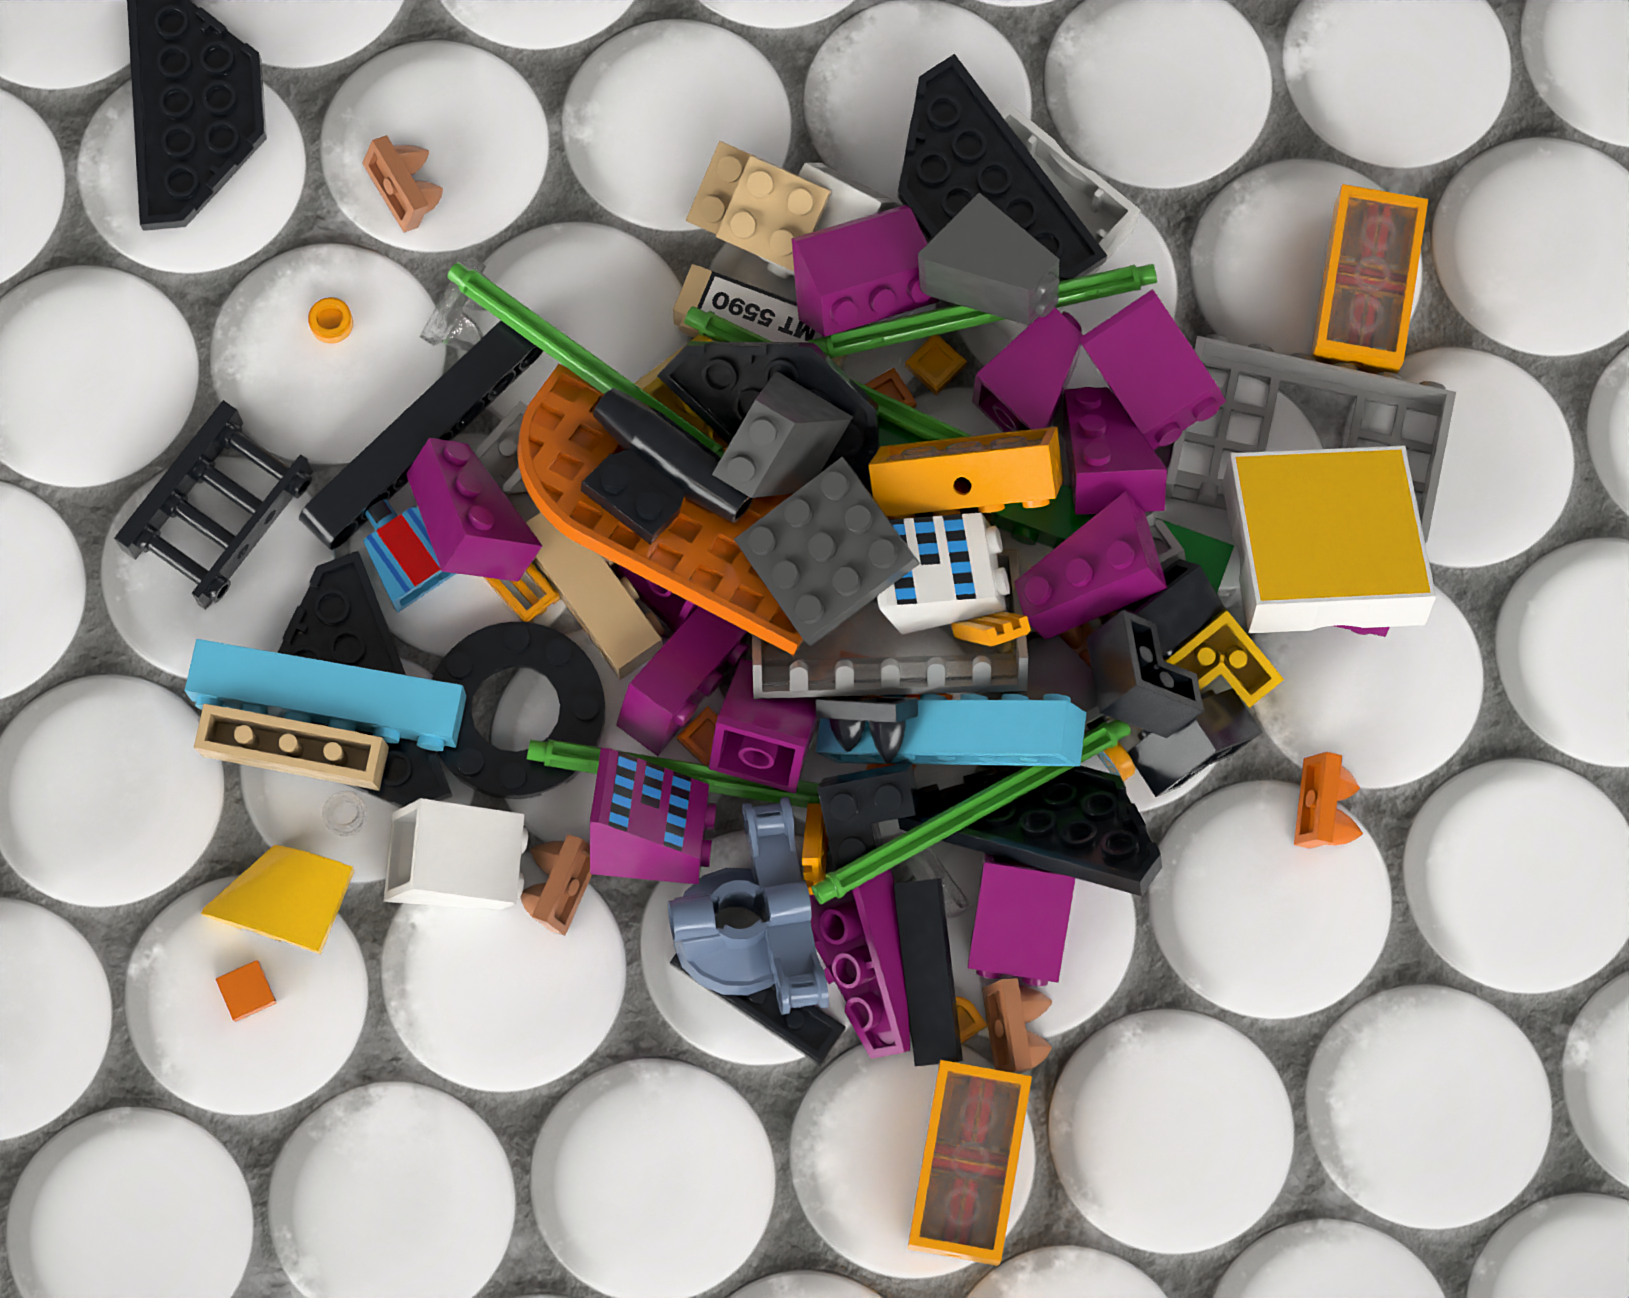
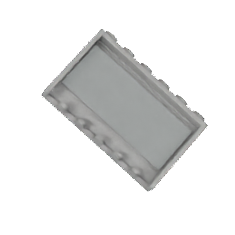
M1003 549L1002 552L997 553L998 567L1005 569L1010 587V594L1003 595L1006 608L1004 612L1023 615L1014 583L1020 577L1017 549ZM877 597L811 647L803 640L794 655L752 634L754 699L1027 691L1028 649L1026 635L992 647L954 638L951 624L902 635L879 609Z

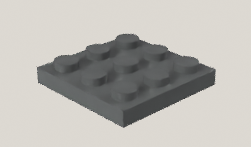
M843 457L734 539L804 642L810 647L920 564Z

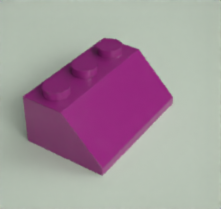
M908 205L791 238L798 320L824 337L939 302L937 298L927 296L920 290L918 253L927 245V241L911 207Z

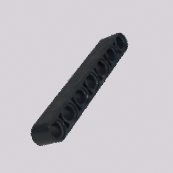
M500 320L316 494L301 511L299 520L330 550L341 546L368 521V518L365 516L368 508L380 500L387 499L389 501L409 482L406 474L429 438L452 441L540 357L543 350Z

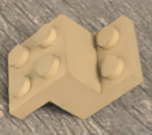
M719 141L686 221L716 234V237L794 271L791 238L815 232L832 191L803 179L797 174Z

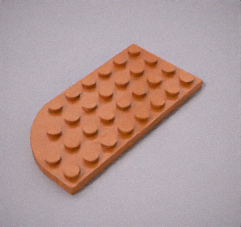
M558 363L527 406L518 436L517 456L520 473L530 497L541 513L555 528L572 541L794 655L803 641L802 637L734 541L737 536L792 494L754 498L746 513L735 523L683 498L679 516L650 545L581 492L582 481L610 453L615 454L624 451V449L593 417V411L604 394L570 369Z

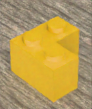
M1226 608L1214 616L1201 630L1192 633L1179 644V649L1173 655L1163 659L1165 662L1196 673L1200 690L1221 674L1249 708L1285 680Z

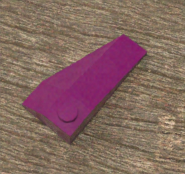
M891 868L846 892L839 899L834 897L820 904L814 895H809L812 914L811 927L816 950L826 966L824 969L826 980L829 984L835 982L846 1001L844 1012L871 1059L910 1051L908 1003L894 891L895 882Z

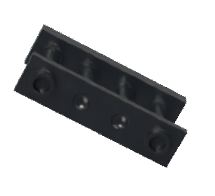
M224 400L114 537L121 550L136 560L142 551L145 553L151 551L195 582L197 586L193 590L192 595L198 605L205 610L212 601L218 602L223 598L231 585L229 580L292 498H299L305 493L311 484L312 477L310 475L313 473L308 459L300 454L289 467L242 434L241 426L243 421L238 410ZM224 448H233L279 480L264 501L215 468L214 460ZM197 482L199 484L207 483L252 515L236 536L187 502V494ZM178 516L225 550L209 571L160 537V529L169 517L175 518Z

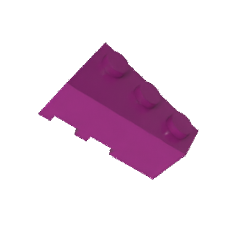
M1108 387L1064 389L1063 435L1075 515L1098 514L1125 491L1144 512L1165 511L1167 468Z
M429 438L406 476L441 571L519 582L543 545L468 444Z
M1126 491L1014 581L1023 615L1027 616L1029 624L1045 640L1167 589L1146 514Z
M698 607L629 683L616 726L658 757L680 728L690 720L705 696L710 697L722 682L723 674L730 665L735 668L739 664L740 659L746 656L750 649V646L746 644L749 632Z

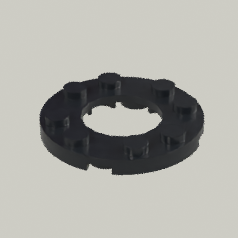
M504 622L477 630L462 639L446 654L437 667L431 680L463 685L467 697L456 748L444 746L443 751L436 752L447 769L470 788L496 798L527 799L541 796V793L552 790L565 782L567 784L581 771L544 766L545 762L527 760L528 749L518 752L501 750L486 742L476 730L471 713L474 695L482 682L491 675L512 667L532 669L546 677L557 691L560 709L557 724L549 737L543 742H548V739L598 747L604 731L606 718L605 696L601 680L592 661L570 638L557 630L536 623Z

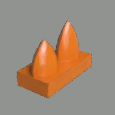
M1323 752L1303 759L1294 845L1308 849L1323 845L1337 846L1347 844L1362 836L1363 832L1353 819L1337 809V801L1351 797L1360 789L1353 775L1341 765L1342 755Z

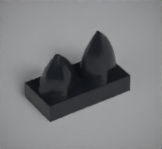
M867 695L832 696L816 700V718L829 719L835 739L846 752H850L858 744L864 732L865 722L869 721L874 745L887 764L892 762L900 750L904 739L906 720L918 716V698Z

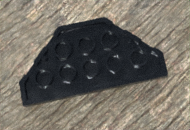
M127 0L140 226L143 231L186 227L267 139L262 59L258 51L248 43L244 44L230 33L225 25L202 7H197L190 0Z
M953 54L919 76L897 197L903 205L911 207L920 228L931 241L978 193H981L1059 258L1060 281L1083 277L1105 263L1108 255L958 57Z
M690 341L657 375L662 382L729 445L760 392L776 371L853 416L821 472L843 457L873 497L868 465L880 448L878 404L815 343Z
M359 551L316 566L309 581L308 590L282 637L283 642L277 653L406 675ZM311 722L312 724L328 726V725H324V724H319V723H313V722ZM355 730V732H359L362 734L373 735V733ZM400 738L399 743H387L389 749L380 790L345 784L399 808H403L421 798L442 801L453 796L436 751L420 748L417 746V741Z
M1081 765L1067 770L941 840L1138 896L1144 894L1162 869L1161 853L1156 843H1152L1147 833L1146 824L1135 803H1131L1121 776ZM998 767L963 776L964 783L939 790L937 783L919 788L918 795L921 806L915 816L898 819L899 829L909 831L1022 768L1000 773Z

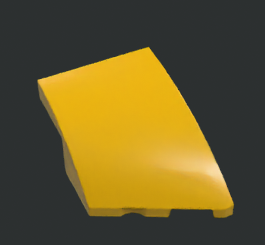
M273 845L203 908L201 914L235 928H244L281 942L282 940L321 955L355 869L347 864L310 852Z

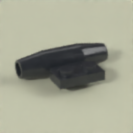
M616 388L610 389L600 399L593 411V417L617 441L624 451L615 454L610 453L582 481L581 492L650 545L679 516L683 498L732 523L737 522L746 513L754 498H750L712 475L721 460L714 451L664 413Z

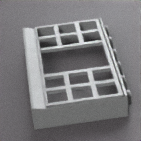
M1221 335L1197 336L1193 349L1205 366L1230 371L1225 395L1226 402L1219 406V409H1222L1217 437L1188 432L1185 429L1182 431L1181 436L1173 442L1167 468L1166 497L1227 510L1222 484L1223 479L1217 478L1223 450L1236 453L1266 451L1280 382L1356 398L1346 448H1356L1357 440L1361 439L1388 446H1405L1407 450L1430 454L1425 483L1413 481L1414 491L1423 493L1419 516L1426 544L1456 392L1445 390V386L1437 382L1423 381L1417 384L1403 381L1400 375L1391 372H1379L1377 374L1359 371L1360 369L1350 363L1339 362L1330 365L1316 362V358L1308 354L1294 353L1288 356L1274 353L1271 347L1262 344H1250L1248 347L1233 344L1230 339ZM1239 373L1271 380L1265 408L1234 401ZM1365 400L1397 407L1392 435L1360 429ZM1406 409L1438 416L1432 444L1401 438ZM1231 411L1263 418L1257 446L1225 440ZM1184 441L1214 448L1208 476L1178 470Z

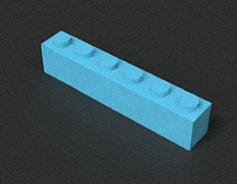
M196 639L184 690L191 701L196 702L195 707L199 709L203 708V704L279 716L307 723H319L328 725V727L354 732L359 730L373 733L372 736L382 737L386 743H399L400 738L417 741L418 747L432 751H443L444 746L456 748L467 697L463 685Z
M921 694L920 700H918V716L906 720L903 742L896 757L890 764L912 762V764L1080 766L1086 712L1071 703L1070 697L1060 694L1043 695V700H1029L1028 697L1019 694H1003L1001 700H988L987 697L978 694H962L960 700H947L946 697L937 694ZM880 695L888 697H904L901 695ZM820 718L816 753L839 764H887L874 745L869 721L865 722L864 732L858 744L850 752H846L835 739L829 719Z

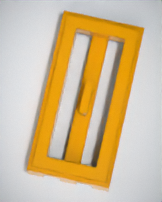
M532 563L525 573L545 594L544 597L539 600L521 579L519 582L510 581L531 605L528 610L522 606L499 579L483 577L522 622L533 623V619L536 616H541L547 611L548 606L552 603H557L561 599L559 593Z
M1004 611L968 619L967 621L951 623L954 638L991 647L1027 635L1031 631L1027 616Z
M820 803L807 805L802 866H804L803 875L809 895H814L811 886L824 880L826 875L829 842Z

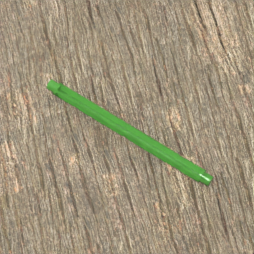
M459 262L451 267L447 277L459 286V291L597 390L605 394L610 389L616 388L659 410L722 458L725 453L723 452L724 447L692 426L475 269L469 270Z
M1133 264L1123 268L1060 281L1059 301L1055 308L1130 291L1141 290V286L1157 283L1154 264L1136 267ZM952 305L862 325L826 337L811 339L808 342L815 343L832 359L838 356L1005 320V318L961 305Z
M692 306L684 320V324L699 330V335L710 337L718 342H772L715 315V312L710 310L705 312ZM853 380L878 404L879 418L927 441L971 436Z
M1115 719L1109 723L1102 722L1097 728L1084 734L1081 763L1109 747H1115L1118 744V740L1131 734L1129 725ZM1026 766L835 872L827 873L824 880L811 886L812 892L820 904L834 897L839 899L846 892L1075 766Z
M530 739L527 760L545 762L544 766L597 774L601 748L548 739V742ZM620 751L707 783L711 793L779 803L781 798L788 797L792 806L807 808L808 804L820 803L817 790L820 783L799 780L796 793H791L709 770V765Z

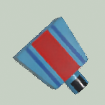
M383 499L373 504L365 512V516L376 531L365 537L363 542L397 613L457 574L441 571L422 516L417 507H410L400 515H397L387 499Z

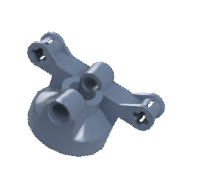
M783 797L779 803L752 806L750 802L743 803L742 816L751 855V868H724L703 875L699 880V885L693 884L685 891L683 897H677L674 900L668 901V915L673 946L681 966L699 985L722 995H750L767 989L775 983L778 1005L782 1015L789 1014L792 1008L817 1004L821 1009L828 1008L827 981L816 952L811 927L810 897L805 881H802L790 800L788 797ZM728 907H743L760 916L763 923H761V920H757L752 926L744 929H735L728 925H724V929L716 928L715 914L717 913L718 915L721 910Z

